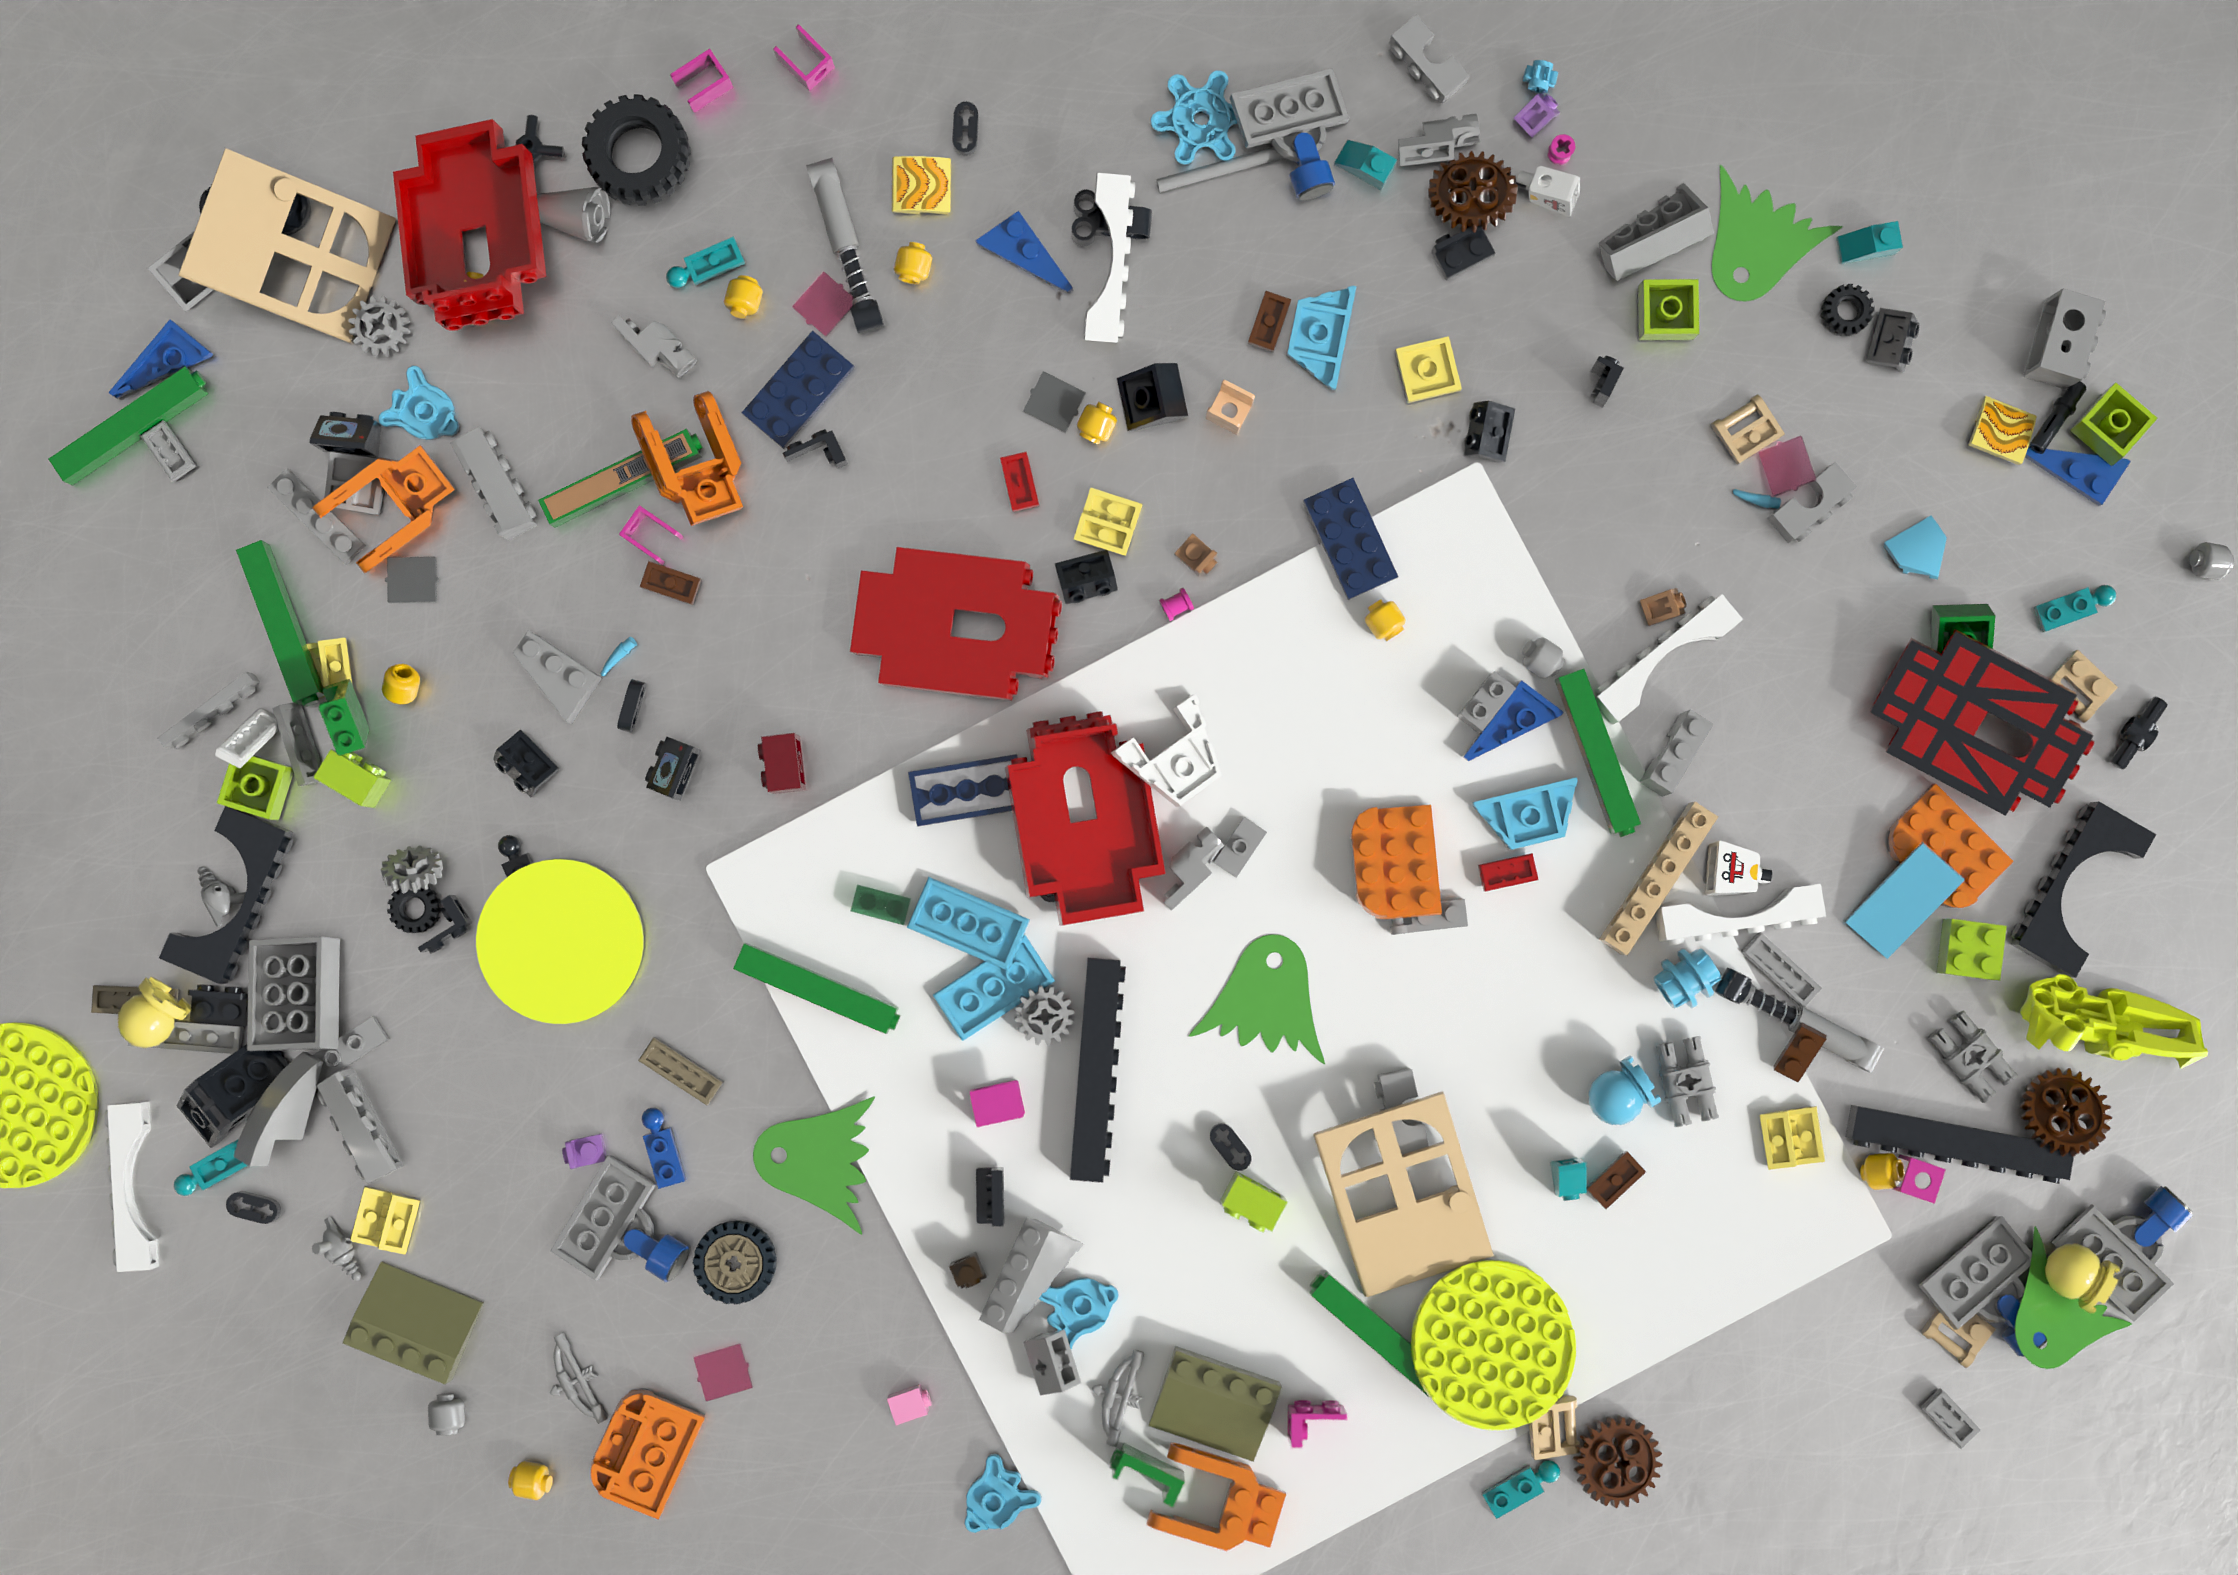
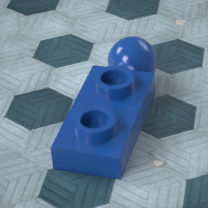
M648 1108L643 1112L641 1119L643 1125L650 1129L651 1133L643 1135V1140L658 1189L686 1181L671 1127L661 1129L664 1121L663 1113L657 1108Z

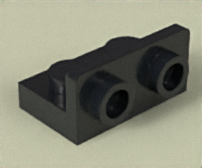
M1481 225L1477 226L1476 232L1472 231L1471 226H1467L1464 232L1459 228L1460 233L1452 237L1450 234H1446L1435 241L1436 245L1431 252L1446 280L1496 254Z
M1880 308L1867 356L1868 363L1896 367L1898 371L1904 372L1906 365H1909L1912 360L1913 350L1911 344L1913 338H1917L1920 324L1912 312Z
M1599 356L1591 369L1592 373L1600 376L1592 394L1597 395L1593 403L1604 407L1624 369V367L1619 365L1620 362L1613 357L1605 356L1603 358Z
M1492 401L1475 402L1469 414L1470 424L1464 441V455L1469 457L1479 456L1496 462H1506L1515 408Z
M1108 550L1055 563L1065 604L1079 603L1085 599L1105 596L1118 590Z
M521 729L497 748L493 757L498 770L503 774L507 773L514 780L516 788L522 793L526 792L530 797L559 769Z
M197 984V989L188 990V995L192 996L190 1023L248 1026V993H241V987L225 986L224 991H214V985Z
M1004 1167L976 1169V1215L978 1224L1004 1226Z

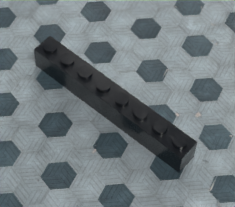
M1089 957L1087 960L1070 1180L1103 1183L1104 1176H1109L1110 1160L1105 1159L1106 1148L1111 1149L1113 1132H1107L1108 1121H1114L1115 1104H1109L1110 1093H1116L1117 1077L1112 1076V1065L1118 1066L1119 1049H1114L1115 1038H1120L1121 1021H1116L1117 1010L1123 1009L1124 994L1118 993L1119 982L1125 983L1126 966H1120L1121 960Z
M1851 1105L1845 1136L1854 1139L1853 1145L1870 1148V1143L1881 1145L1880 1150L1897 1153L1898 1148L1907 1149V1155L1924 1158L1925 1153L1935 1155L1934 1160L1951 1163L1952 1158L1962 1160L1961 1165L1978 1168L1979 1163L1989 1165L1988 1170L2005 1173L2007 1168L2016 1170V1176L2031 1179L2033 1174L2043 1175V1181L2060 1184V1179L2070 1180L2074 1160L2070 1151L2062 1157L2059 1149L2050 1153L2049 1144L2041 1148L2040 1140Z

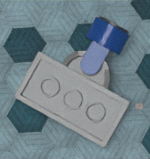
M1333 68L1231 94L1229 99L1245 147L1250 148L1272 142L1280 155L1297 162L1299 167L1293 170L1289 176L1298 199H1314L1330 192L1334 188L1335 181L1329 163L1326 160H1321L1318 153L1325 142V128L1347 123L1349 120Z
M607 1156L550 1250L594 1280H599L612 1258L632 1260L640 1256L647 1260L645 1270L662 1281L668 1282L677 1276L689 1256V1247L669 1234L665 1235L659 1242L653 1239L654 1225L650 1216L642 1207L656 1184L612 1156Z
M2160 1186L2144 1201L2152 1210L2146 1218L2130 1215L2121 1217L2111 1223L2091 1204L2052 1241L2057 1248L2065 1244L2083 1245L2097 1255L2100 1263L2109 1260L2118 1265L2120 1271L2118 1273L2115 1272L2113 1276L2118 1279V1282L2109 1298L2133 1322L2174 1285L2154 1265L2161 1257L2164 1249L2161 1236L2169 1228L2176 1232L2192 1217V1211L2166 1186Z
M1998 1216L1918 1286L1954 1330L1962 1327L1975 1314L1981 1319L1992 1323L2005 1322L2009 1327L2003 1332V1339L2017 1356L2025 1357L2018 1346L2015 1335L2016 1317L2025 1291V1287L2018 1277L2030 1267L2032 1252L2003 1216ZM2037 1332L2033 1336V1342L2037 1348L2042 1347L2047 1342L2045 1335L2041 1332Z

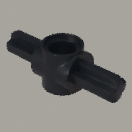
M2156 696L2153 697L2141 716L2134 715L2125 723L2120 732L2123 743L2111 759V763L2115 767L2124 770L2137 751H2145L2155 741L2159 733L2158 727L2155 724L2168 705L2163 699Z

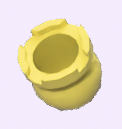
M146 977L138 986L142 994L131 997L123 1004L118 1013V1029L121 1036L132 1046L141 1048L160 1045L170 1036L174 1029L175 1018L183 1020L191 1011L190 1005L183 997L178 1001L169 994L172 989L171 987L154 977L149 979Z
M2065 1244L2057 1248L2048 1256L2045 1267L2046 1278L2051 1288L2060 1296L2068 1299L2079 1298V1307L2090 1314L2096 1312L2094 1306L2098 1302L2104 1304L2108 1300L2118 1282V1279L2113 1277L2114 1273L2120 1271V1267L2109 1260L2100 1263L2099 1258L2094 1252L2080 1244Z

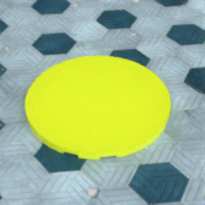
M548 859L535 862L517 870L504 879L485 903L480 914L476 933V950L479 965L484 978L496 996L519 1014L536 1021L552 1024H567L587 1020L615 1004L635 979L644 948L641 918L625 888L600 868L572 859Z
M14 1022L0 1024V1188H25L57 1177L73 1165L82 1155L93 1136L97 1124L99 1098L93 1072L87 1060L74 1044L49 1028L36 1024Z
M1488 1260L1458 1267L1447 1273L1431 1287L1420 1303L1415 1315L1411 1333V1352L1414 1368L1423 1389L1444 1413L1474 1428L1508 1430L1523 1426L1540 1418L1563 1395L1575 1366L1576 1338L1563 1300L1542 1277L1514 1263Z

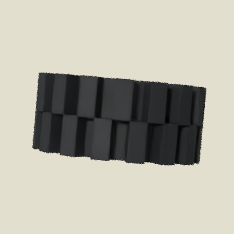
M1843 284L1830 292L1825 297V302L1821 305V309H1823L1821 318H1825V322H1823L1825 327L1829 325L1831 327L1830 332L1834 333L1836 331L1838 336L1846 334V337L1863 330L1872 320L1873 316L1871 314L1875 311V307H1871V304L1874 302L1873 298L1869 299L1867 297L1869 294L1867 290L1863 292L1861 291L1862 287L1859 285L1853 287V284H1847L1846 286ZM1849 300L1856 305L1857 315L1854 319L1845 320L1840 317L1838 305L1841 301Z
M420 887L417 893L410 889L406 893H402V890L399 889L391 894L393 897L388 900L390 909H387V913L391 915L389 919L391 923L396 924L395 927L397 929H401L406 933H420L435 926L434 923L438 922L440 918L438 914L441 913L439 903L441 902L440 898L436 897L437 893L431 890L430 887L427 890ZM414 897L420 899L424 904V913L418 919L409 918L404 910L406 902Z

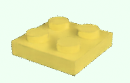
M1449 336L1395 349L1407 403L1461 391L1462 388Z

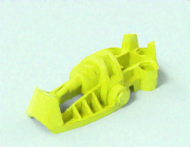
M2058 974L2053 978H2046L2032 983L2029 987L2027 1000L2020 1009L2022 1019L2029 1022L2026 1040L2039 1050L2048 1039L2051 1040L2055 1047L2062 1051H2071L2078 1040L2085 1041L2086 1052L2094 1055H2101L2121 1061L2128 1060L2131 1057H2138L2141 1053L2174 1057L2178 1061L2180 1068H2184L2208 1056V1050L2204 1047L2199 1018L2153 998L2116 988L2105 989L2098 994V997L2088 995L2087 988L2079 987L2074 979L2065 974ZM2143 1028L2180 1029L2177 1038H2167L2146 1033L2143 1031Z

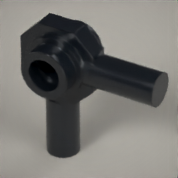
M527 115L525 135L516 140V145L523 144L532 153L533 163L542 156L563 158L564 147L543 145L536 136L538 117Z

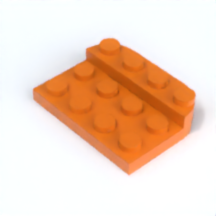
M1936 783L1932 784L1889 829V853L1894 861H1898L1901 864L1923 842L1964 877L1965 881L1941 904L1942 906L1963 908L1978 901L1977 898L2014 862Z
M1431 805L1382 809L1373 807L1359 814L1351 831L1357 891L1356 898L1361 907L1378 919L1441 915L1442 908Z
M631 1390L617 1404L591 1462V1480L598 1493L610 1501L659 1520L705 1419V1415L654 1395L653 1391Z

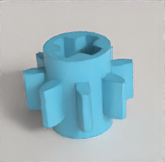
M1534 60L1532 66L1527 65V68H1525L1523 82H1529L1528 89L1530 91L1547 93L1549 87L1554 88V85H1556L1558 72L1552 71L1553 64L1551 62Z

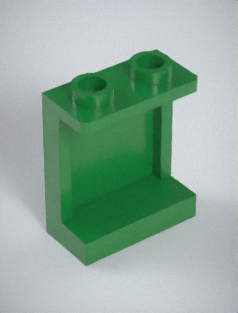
M347 679L323 687V693L327 702L320 703L318 708L337 755L341 756L365 748L370 728L351 680Z
M1123 1443L1121 1450L1118 1448L1114 1450L1109 1462V1468L1112 1469V1478L1118 1480L1123 1467L1127 1466L1164 1484L1165 1486L1162 1491L1163 1503L1174 1507L1185 1483L1184 1471Z

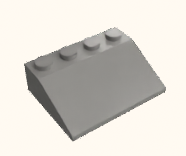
M319 936L249 940L247 1051L338 1049L340 939Z

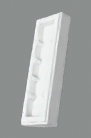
M259 708L217 748L215 756L241 768L279 730L275 715Z

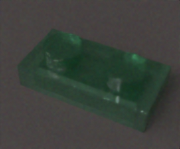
M857 885L850 911L905 925L911 898Z

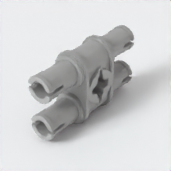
M1963 1010L1956 1014L1957 1018L1953 1017L1950 1020L1965 1038L1961 1046H1957L1943 1028L1935 1032L1937 1035L1932 1034L1929 1040L1944 1055V1063L1949 1065L1958 1075L1961 1084H1968L1980 1101L1985 1103L1990 1100L1988 1096L1993 1097L1996 1094V1091L1992 1089L1981 1075L1985 1068L1989 1067L2003 1086L2012 1082L2010 1078L2014 1080L2017 1077V1073L2002 1058L2003 1051L1998 1049L1989 1039L1985 1029H1978ZM1971 1051L1977 1053L1975 1055L1976 1062L1969 1061L1971 1059Z
M1700 1036L1691 1037L1692 1039H1683L1689 1064L1682 1068L1678 1066L1673 1042L1665 1043V1045H1656L1662 1070H1659V1077H1662L1666 1095L1664 1100L1670 1103L1674 1127L1692 1124L1686 1103L1690 1096L1697 1097L1701 1121L1719 1118L1713 1096L1716 1087H1713L1709 1070L1710 1062L1705 1060ZM1685 1075L1697 1079L1689 1083L1690 1088L1678 1084L1685 1080Z

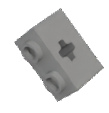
M1496 671L1490 673L1457 717L1477 733L1482 732L1516 687Z
M1065 1329L1042 1333L1024 1341L1040 1395L1063 1392L1081 1383Z

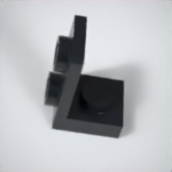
M826 429L818 431L811 436V440L803 444L801 441L794 442L786 447L787 451L782 453L788 462L827 444L823 451L830 464L835 462L838 468L848 464L832 430L829 432Z
M448 895L440 901L444 906L441 908L444 917L448 922L453 921L454 925L419 946L420 953L429 951L432 954L445 946L443 941L451 936L453 939H456L468 932L466 927L473 922L456 895Z

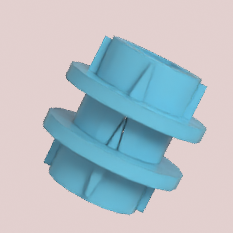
M1685 949L1677 951L1680 962L1673 965L1668 959L1661 962L1663 971L1654 977V981L1672 1008H1678L1685 1003L1690 1008H1694L1697 1006L1694 995L1702 992L1707 998L1713 996L1712 986L1721 980V976L1717 967L1703 949H1697L1690 954Z

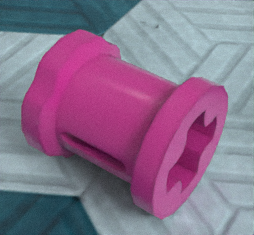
M1560 134L1552 140L1547 156L1553 164L1563 165L1570 160L1575 151L1573 138L1566 134ZM1557 147H1565L1566 151L1558 153L1556 149Z
M1184 588L1179 589V593L1164 600L1161 598L1159 600L1169 621L1174 620V616L1187 609L1190 611L1194 609Z

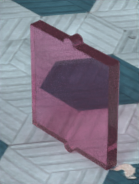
M823 272L792 307L806 319L808 325L812 324L827 337L851 310L853 297L843 289V284L836 283L829 275Z
M1802 436L1783 443L1779 441L1777 445L1758 452L1774 497L1790 490L1797 491L1798 487L1817 480Z
M741 1343L694 1357L699 1376L697 1381L701 1383L706 1402L753 1388L748 1371L749 1363L745 1361Z

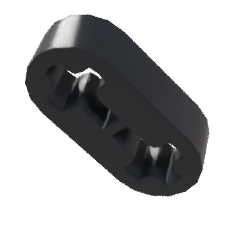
M968 101L961 102L955 107L953 118V146L957 153L964 156L974 153L978 144V109L973 103ZM964 109H969L970 114L974 115L969 117L968 126L964 125L963 117L959 116V114L964 113ZM963 132H968L969 141H973L967 145V148H962L961 143H957L963 139Z
M631 679L619 715L618 729L630 733L633 731L645 693V682Z
M1218 1123L1214 1125L1210 1131V1140L1232 1169L1237 1171L1247 1169L1252 1160L1248 1148L1228 1124ZM1218 1129L1229 1131L1227 1138L1231 1144L1228 1147L1222 1140L1215 1141ZM1234 1147L1238 1153L1245 1152V1163L1242 1165L1239 1162L1233 1164L1234 1155L1230 1149Z
M246 1191L233 1193L226 1201V1209L230 1215L261 1224L274 1222L281 1214L280 1204L275 1199ZM242 1197V1202L251 1205V1207L242 1208L238 1211V1206L234 1204V1201ZM269 1204V1209L273 1211V1214L265 1218V1213L256 1210V1208L265 1207Z

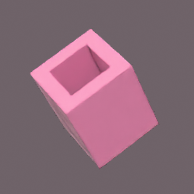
M920 1384L889 1394L887 1398L895 1425L927 1415L929 1412L928 1406L932 1405L927 1389L922 1391Z

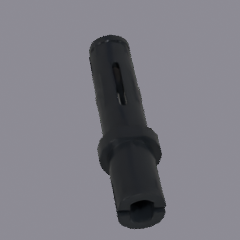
M2081 381L2067 388L2062 397L2056 399L2054 409L2029 444L2031 450L2038 454L2045 452L2069 415H2073L2076 411L2077 403L2087 390L2084 383Z

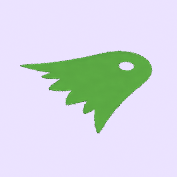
M1720 165L1721 205L1717 238L1712 257L1713 279L1719 290L1736 301L1758 299L1769 292L1804 255L1823 240L1843 228V226H1825L1808 230L1812 218L1803 219L1793 224L1796 212L1795 203L1787 204L1773 212V202L1769 190L1763 191L1751 203V196L1747 185H1744L1740 194H1738L1729 174ZM1739 267H1744L1749 272V279L1744 283L1736 282L1733 277L1735 269Z
M1271 934L1256 939L1243 952L1220 996L1202 1021L1193 1029L1189 1037L1205 1033L1221 1024L1220 1036H1224L1238 1026L1241 1046L1250 1043L1261 1032L1265 1045L1273 1053L1283 1035H1285L1286 1041L1293 1051L1297 1050L1298 1040H1300L1303 1046L1317 1060L1325 1064L1313 1022L1308 970L1304 954L1294 941L1285 936ZM1274 952L1279 953L1283 958L1281 967L1277 969L1270 968L1266 961L1268 955Z
M875 1096L835 1112L806 1119L786 1121L769 1127L758 1137L753 1151L754 1165L761 1178L772 1187L825 1210L862 1235L859 1223L846 1203H858V1200L846 1186L866 1182L864 1175L850 1163L862 1158L868 1153L869 1149L864 1145L851 1141V1139L864 1131L865 1126L854 1125V1123L867 1111ZM781 1147L786 1151L787 1158L783 1163L778 1164L771 1159V1152L774 1148Z
M2034 1226L2031 1264L2025 1291L2016 1317L2015 1335L2022 1354L2029 1362L2039 1368L2053 1369L2063 1365L2098 1339L2116 1330L2126 1328L2132 1325V1323L2114 1317L2102 1316L2107 1309L2106 1305H2095L2096 1312L2090 1314L2079 1307V1298L2068 1299L2056 1293L2046 1278V1252L2038 1229ZM2037 1332L2043 1333L2047 1339V1345L2043 1349L2037 1348L2033 1342V1336Z

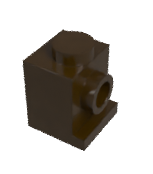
M976 1252L953 1261L949 1265L957 1287L960 1286L961 1289L972 1287L987 1278Z

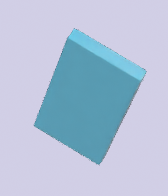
M1921 842L1845 921L1888 959L1965 879L1925 843Z
M928 877L907 928L1009 971L1030 919Z
M1024 935L1009 971L984 961L933 994V997L961 1040L964 1041L1015 1008V1006L1021 1004V996L1026 998L1030 996L1028 989L1031 988L1036 993L1038 992L1039 985H1042L1044 989L1055 982L1027 936Z

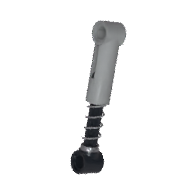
M833 158L806 165L833 253L838 254V259L843 264L841 270L846 274L845 282L849 284V294L853 297V306L850 309L857 332L861 333L884 326L877 300L872 299L871 292L867 290V280H864L862 274L864 269H861L858 261L860 257H857L856 250L859 247V242L844 199Z
M1726 968L1715 990L1716 994L1736 1004L1743 1002L1747 1006L1751 1004L1757 1007L1758 1011L1763 1010L1769 1014V1017L1774 1016L1780 1019V1023L1783 1021L1788 1023V1030L1795 1033L1802 1022L1826 1034V1041L1822 1046L1824 1049L1846 1059L1847 1062L1869 1073L1873 1072L1884 1050L1883 1047L1834 1024L1803 1006L1799 1008L1796 1006L1791 1007L1787 1005L1785 1000L1779 1001L1775 995L1769 996L1763 989H1756L1755 985L1751 982L1752 979L1731 968Z

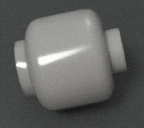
M2204 542L2192 551L2189 563L2196 576L2219 580L2232 571L2234 557L2227 546Z
M1544 637L1538 638L1534 642L1530 640L1522 651L1524 666L1541 678L1555 676L1565 661L1562 649Z
M454 1393L438 1394L437 1400L428 1404L429 1428L436 1431V1435L440 1436L457 1434L458 1429L462 1428L465 1424L464 1402L461 1399L454 1398Z

